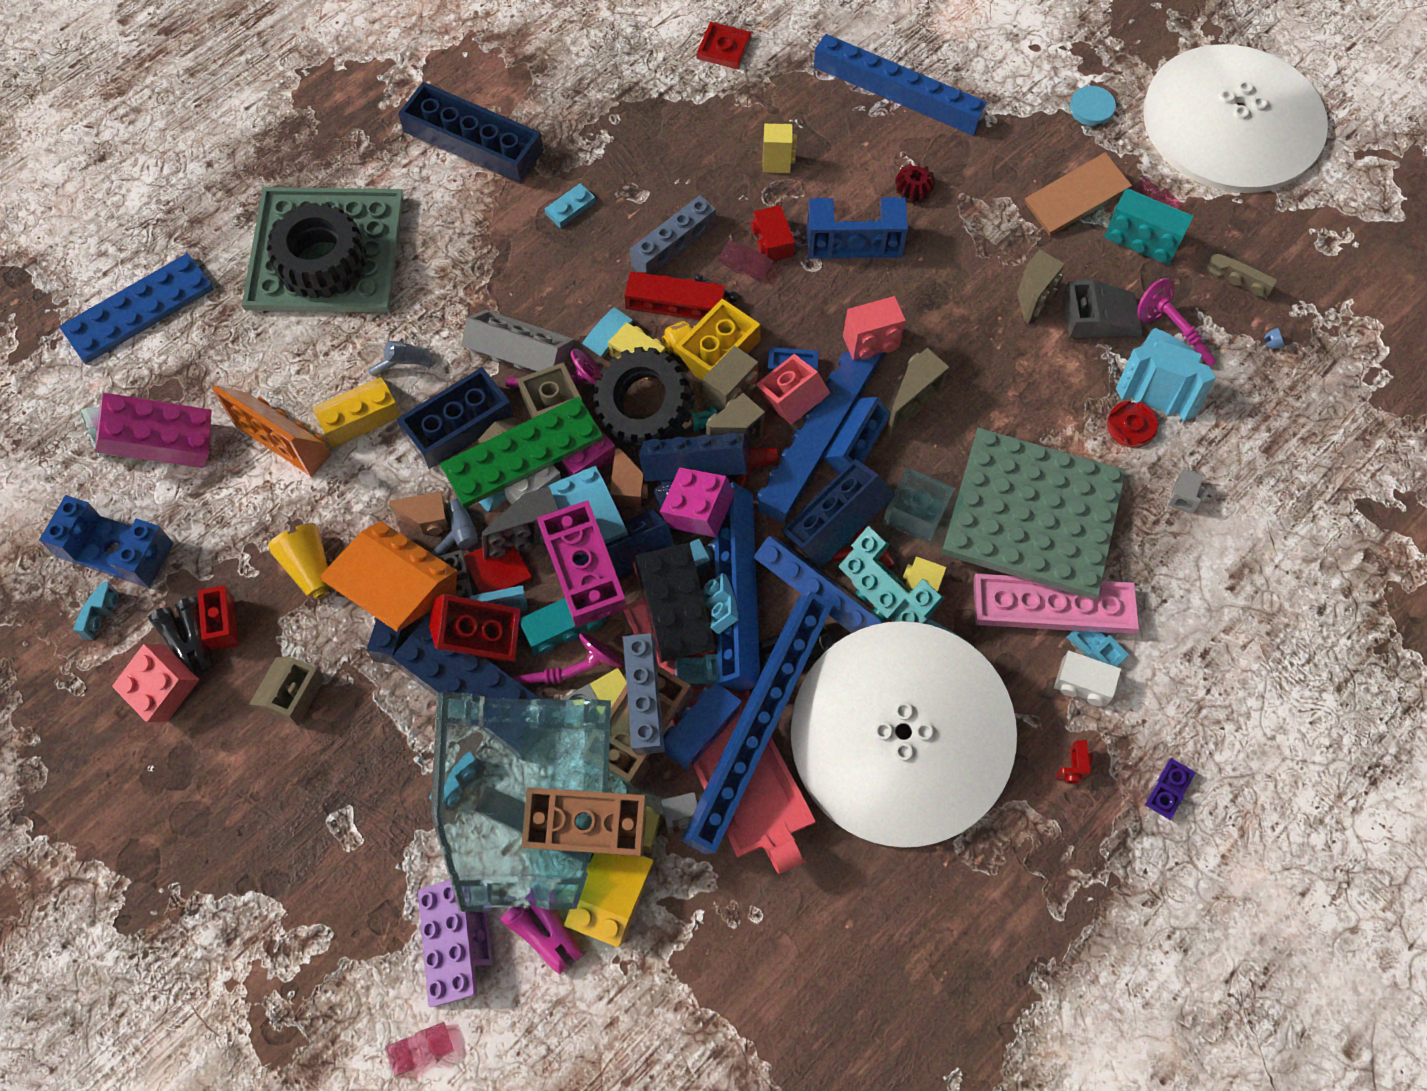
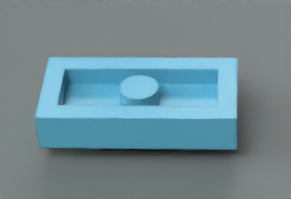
M580 183L546 207L545 214L559 228H562L594 205L596 199Z
M523 586L470 596V599L519 608L520 612L528 610Z

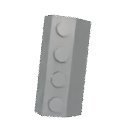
M484 310L466 318L461 346L469 348L471 353H484L490 355L495 361H508L514 363L516 368L524 370L529 368L538 372L565 362L575 339L489 310Z

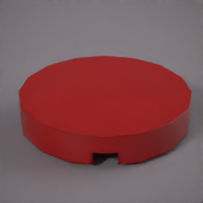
M1123 401L1118 403L1110 411L1107 419V429L1111 437L1120 445L1129 448H1140L1149 444L1158 431V417L1153 409L1142 402Z

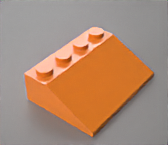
M217 385L212 388L236 428L308 476L312 477L331 456L326 446L328 443L318 434L313 436L298 421L293 423L282 410L277 409L275 411L262 397L255 398L247 392Z
M379 521L361 531L320 575V580L396 632H399L430 612L433 599L443 594L456 595L457 570L387 524Z

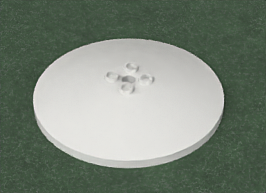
M1227 44L1208 45L1177 55L1164 64L1156 73L1144 100L1143 114L1145 127L1150 140L1160 155L1171 166L1188 178L1223 191L1259 193L1278 189L1294 182L1314 165L1323 150L1328 133V121L1324 104L1308 79L1282 59L1264 51L1245 46ZM1238 102H1239V103H1243L1245 106H1243V105H1240V106H1239V105H1237V103H1238Z
M901 621L876 624L860 629L835 643L816 661L806 675L794 704L791 722V744L794 761L806 790L813 801L832 821L846 831L873 843L894 847H919L935 844L962 833L981 819L995 804L1003 792L1014 764L1017 728L1013 705L1001 677L991 663L977 649L959 636L944 629L917 622ZM899 724L910 726L912 735L907 740H901L896 736L895 729Z

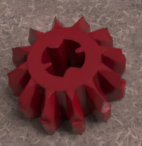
M909 163L907 168L901 167L895 179L896 193L901 194L902 198H909L910 203L915 199L921 203L923 198L928 199L932 190H934L933 172H928V166L920 167L919 163L916 166Z

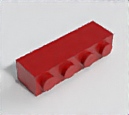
M630 272L624 295L625 308L701 320L721 299L725 300V285H719L715 282H699L693 279L672 278L667 275L658 276L645 272Z

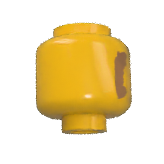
M681 321L665 329L662 342L668 354L672 353L674 356L680 357L675 350V346L695 325L691 326L688 322Z

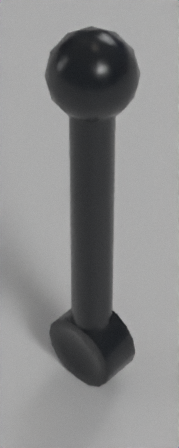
M702 274L694 276L695 281L710 283V281L703 278ZM725 290V295L729 297L731 302L738 300L739 295L737 292Z

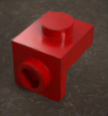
M1076 740L1070 747L1071 767H1063L1056 774L1057 780H1065L1066 784L1082 783V780H1085L1090 774V766L1093 764V753L1091 749H1088L1087 740Z

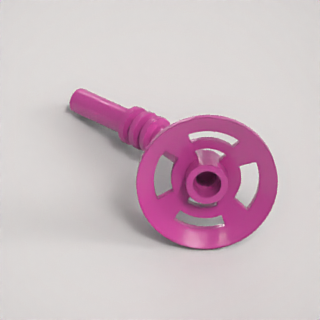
M1168 278L1157 280L1146 290L1140 300L1137 310L1138 319L1148 324L1157 320L1163 313H1166L1183 332L1182 336H1186L1185 340L1189 341V346L1193 345L1195 350L1202 354L1201 358L1206 365L1212 366L1217 361L1202 342V336L1198 335V330L1194 331L1196 327L1191 326L1171 304L1175 291L1173 281ZM1163 288V292L1155 294L1158 290ZM1147 306H1148V313H1149V316H1148V317H1147V315H1146Z
M573 349L571 357L577 370L575 375L570 376L574 385L587 381L595 385V380L601 381L603 376L599 374L601 369L581 350ZM507 377L506 387L519 388L517 383L519 378Z
M581 632L579 637L585 648L589 651L587 655L588 660L564 669L557 667L556 670L551 668L550 671L545 669L544 672L517 675L514 676V680L522 686L540 683L550 685L551 682L552 684H556V682L560 684L563 680L595 669L596 666L600 667L602 663L618 668H623L625 664L601 642Z

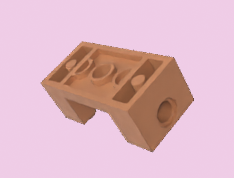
M658 666L664 733L675 715L680 717L683 711L690 705L695 697V693L690 684ZM626 684L583 753L592 762L637 789L651 767L647 760L650 754L636 755L631 749Z
M527 787L521 848L643 857L648 798L645 795ZM581 813H588L592 818V825L587 830H580L576 826V818Z

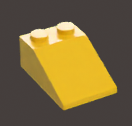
M594 853L573 899L564 926L613 946L620 947L627 937L654 859L646 856L636 857Z

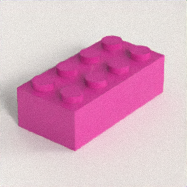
M103 392L99 406L94 452L203 468L209 455L212 410Z

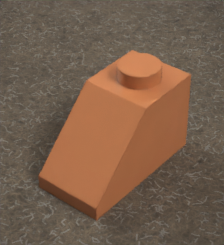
M615 449L610 488L611 498L615 506L642 508L643 499L648 498L649 485L644 483L643 473L621 449Z
M441 491L389 501L395 517L424 535H437L449 530L446 503Z

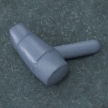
M388 341L383 351L385 359L370 367L369 374L377 376L396 364H418L428 367L432 363L429 348L417 347L402 341Z
M458 499L447 503L452 531L431 552L436 557L444 555L455 542L460 549H469L478 543L476 528L466 508H463Z

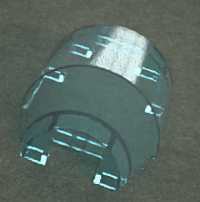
M437 693L430 816L460 912L491 911V907L537 906L548 910L577 909L588 876L586 870L592 853L521 848L527 787L608 793L611 700H530L485 698V696H472V694ZM588 813L579 814L576 818L577 828L580 830L590 828L592 825L591 816Z

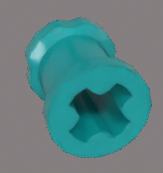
M711 406L709 410L697 413L690 411L694 433H699V430L706 428L708 419L717 413L715 406Z

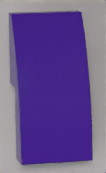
M1169 758L1152 788L1145 806L1171 820L1196 772Z

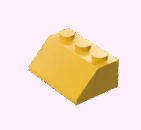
M721 299L675 346V350L694 376L702 381L707 373L734 345L748 354L761 341L760 323L724 299Z
M381 377L312 407L331 448L392 422L401 416L394 398Z

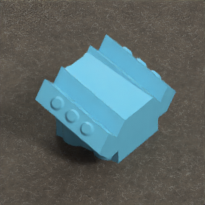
M1158 340L1152 346L1143 345L1133 349L1116 390L1121 400L1133 396L1136 403H1145L1149 407L1165 412L1166 416L1178 412L1184 422L1197 416L1216 377L1209 366L1201 363L1202 354Z

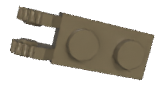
M1219 253L1211 257L1210 263L1206 268V272L1212 275V277L1216 279L1223 277L1231 284L1241 286L1252 294L1265 299L1268 298L1277 282L1275 278L1235 259L1222 256Z

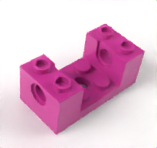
M589 500L538 517L539 528L561 584L575 628L627 610L622 588ZM579 553H584L589 557L588 562L583 566H578L573 562L574 557Z

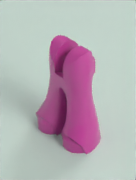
M543 883L524 898V903L549 932L550 937H547L539 929L520 902L511 907L500 918V921L528 942L548 966L561 975L568 967L562 956L555 950L558 946L561 945L564 952L574 962L584 955L575 938L567 927L564 926L554 906L551 894L545 883Z

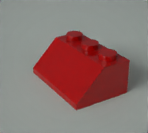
M443 594L432 600L429 628L435 649L515 662L520 609Z

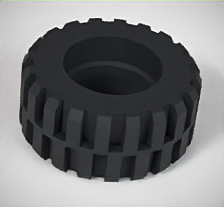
M308 203L309 206L306 207L300 205L295 207L296 210L284 213V218L278 219L275 222V229L270 230L266 247L270 262L280 282L289 291L296 292L299 296L306 297L309 295L310 298L319 299V296L328 298L332 297L333 293L338 292L340 294L345 291V287H351L356 282L355 278L361 276L364 271L362 267L366 265V248L359 228L353 218L348 213H344L343 209L334 206L332 208L330 204L324 203L321 206L317 205V203ZM330 242L336 244L331 252L321 258L313 260L299 258L300 254L307 247L315 243Z
M635 347L633 353H630L627 349L621 352L622 357L619 359L615 357L610 359L611 365L608 369L603 367L599 373L603 376L601 381L596 380L594 388L598 390V394L593 395L594 403L598 406L595 411L602 420L603 426L625 444L630 446L636 445L638 448H641L643 441L650 439H673L672 435L675 432L681 434L684 430L682 426L684 421L689 422L692 417L689 410L694 409L695 401L692 399L694 390L689 382L690 379L677 361L673 360L664 351L660 353L656 348L651 347L648 348V351H645L643 347ZM647 377L661 380L666 389L665 400L661 408L654 415L645 419L630 418L624 411V397L630 386L636 381Z

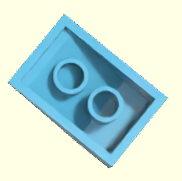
M596 466L548 485L558 510L589 500L605 544L628 535Z

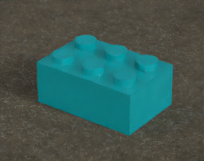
M1126 188L1115 208L1103 238L1130 248L1137 253L1149 256L1158 262L1170 265L1193 219V215Z

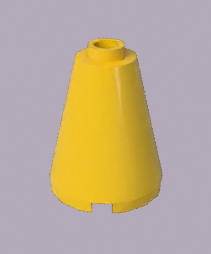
M315 523L302 524L295 527L296 532L288 534L285 531L273 538L268 543L270 553L306 596L320 599L328 595L331 586L320 580V575L328 568L317 525Z

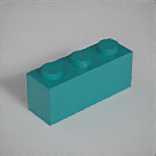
M565 598L519 619L521 630L534 656L539 653L547 654L556 645L563 642H572L579 637L581 632L595 631L601 628L603 623L607 622L605 617L575 628Z

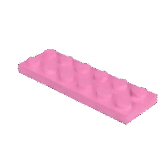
M975 574L974 576L975 625L1137 634L1139 630L1134 583L1102 581L1099 596L1096 600L1015 576Z

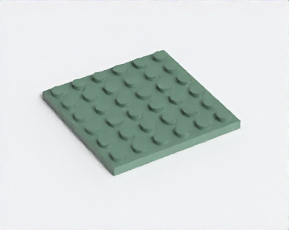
M262 187L242 301L244 310L389 313L404 199L403 190ZM308 203H317V205L321 206L324 203L330 204L332 208L334 206L343 209L344 213H348L353 218L359 228L366 248V265L362 267L364 271L361 276L355 278L356 282L351 287H345V291L340 294L336 292L332 294V297L328 298L319 296V299L310 298L309 295L306 297L299 296L296 292L289 291L280 282L270 262L266 249L270 230L275 229V222L278 219H283L284 213L287 211L292 212L296 210L295 207L300 205L306 207L309 206ZM330 242L315 243L307 247L300 254L299 258L305 260L321 258L331 252L336 244Z
M977 428L941 554L1096 600L1100 592L1126 470Z

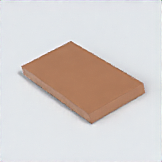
M1105 152L1026 197L1025 204L1047 234L1051 236L1120 197L1126 188L1131 190L1132 185Z

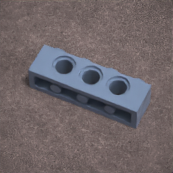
M699 195L630 248L631 266L638 272H645L651 275L657 273L716 227V209Z
M651 633L623 636L631 749L636 755L665 752L656 642Z

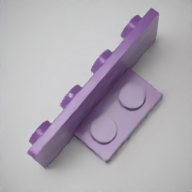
M458 876L418 890L429 1007H437L476 996L478 991L475 968H486L494 965L488 909L485 906L468 905L466 879L463 876Z

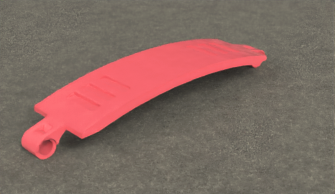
M633 562V567L638 577L635 562ZM644 598L627 604V610L623 612L633 635L652 634ZM706 607L711 626V610ZM712 630L716 649L683 658H703L705 654H717V633ZM657 654V665L675 676V660L660 663ZM712 685L693 686L692 689L695 697L689 706L693 707L698 702L697 698L705 687L710 688ZM723 686L740 699L742 703L739 714L693 765L704 790L751 696L748 690L737 692ZM675 715L671 721L675 727L681 720L680 717ZM770 737L727 827L725 835L737 858L759 848H764L778 874H781L806 862L803 860L792 834L815 824V819L772 737Z

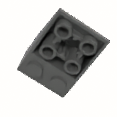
M1094 280L1068 281L1062 299L1069 338L1142 336L1134 292Z
M550 487L523 494L482 532L484 559L490 557L494 559L500 558L505 555L507 547L515 545L517 551H523L531 545L545 543L537 518L558 511Z

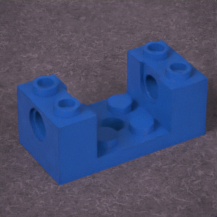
M905 197L881 198L880 218L877 221L870 220L866 222H835L833 198H809L806 227L808 259L902 258L908 231Z
M68 495L64 496L39 539L57 558L146 588H150L174 544L158 525L136 518L132 526L100 516L89 502ZM119 543L117 551L107 553L110 545Z

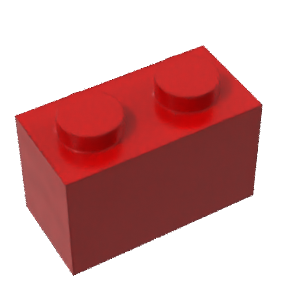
M777 205L754 211L753 221L750 222L753 236L757 235L758 250L760 254H764L766 262L793 257L795 241L782 206Z
M225 585L197 590L202 641L211 651L239 646L234 596Z

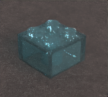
M907 468L894 493L896 496L891 499L886 509L883 523L931 544L951 502L955 488Z

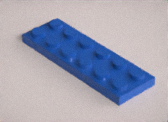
M186 253L61 324L59 328L84 364H87L208 294L214 288L191 256Z

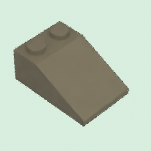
M928 348L920 354H914L908 362L909 366L892 407L887 428L889 436L895 433L943 391L949 366Z

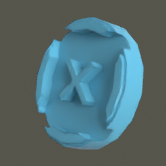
M1085 86L1079 88L1073 94L1069 108L1073 112L1072 116L1074 119L1088 126H1096L1100 123L1103 125L1112 118L1116 103L1111 93L1104 88Z

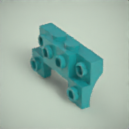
M868 526L851 545L854 549L838 567L853 581L852 584L858 589L856 594L865 602L870 601L875 606L874 612L883 620L890 619L893 622L904 621L927 624L931 615L945 597L940 595L926 579H922L911 591L882 562H879L878 559L890 544L884 541L872 527Z

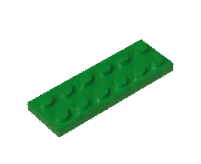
M578 396L440 463V466L465 509L603 441V435Z

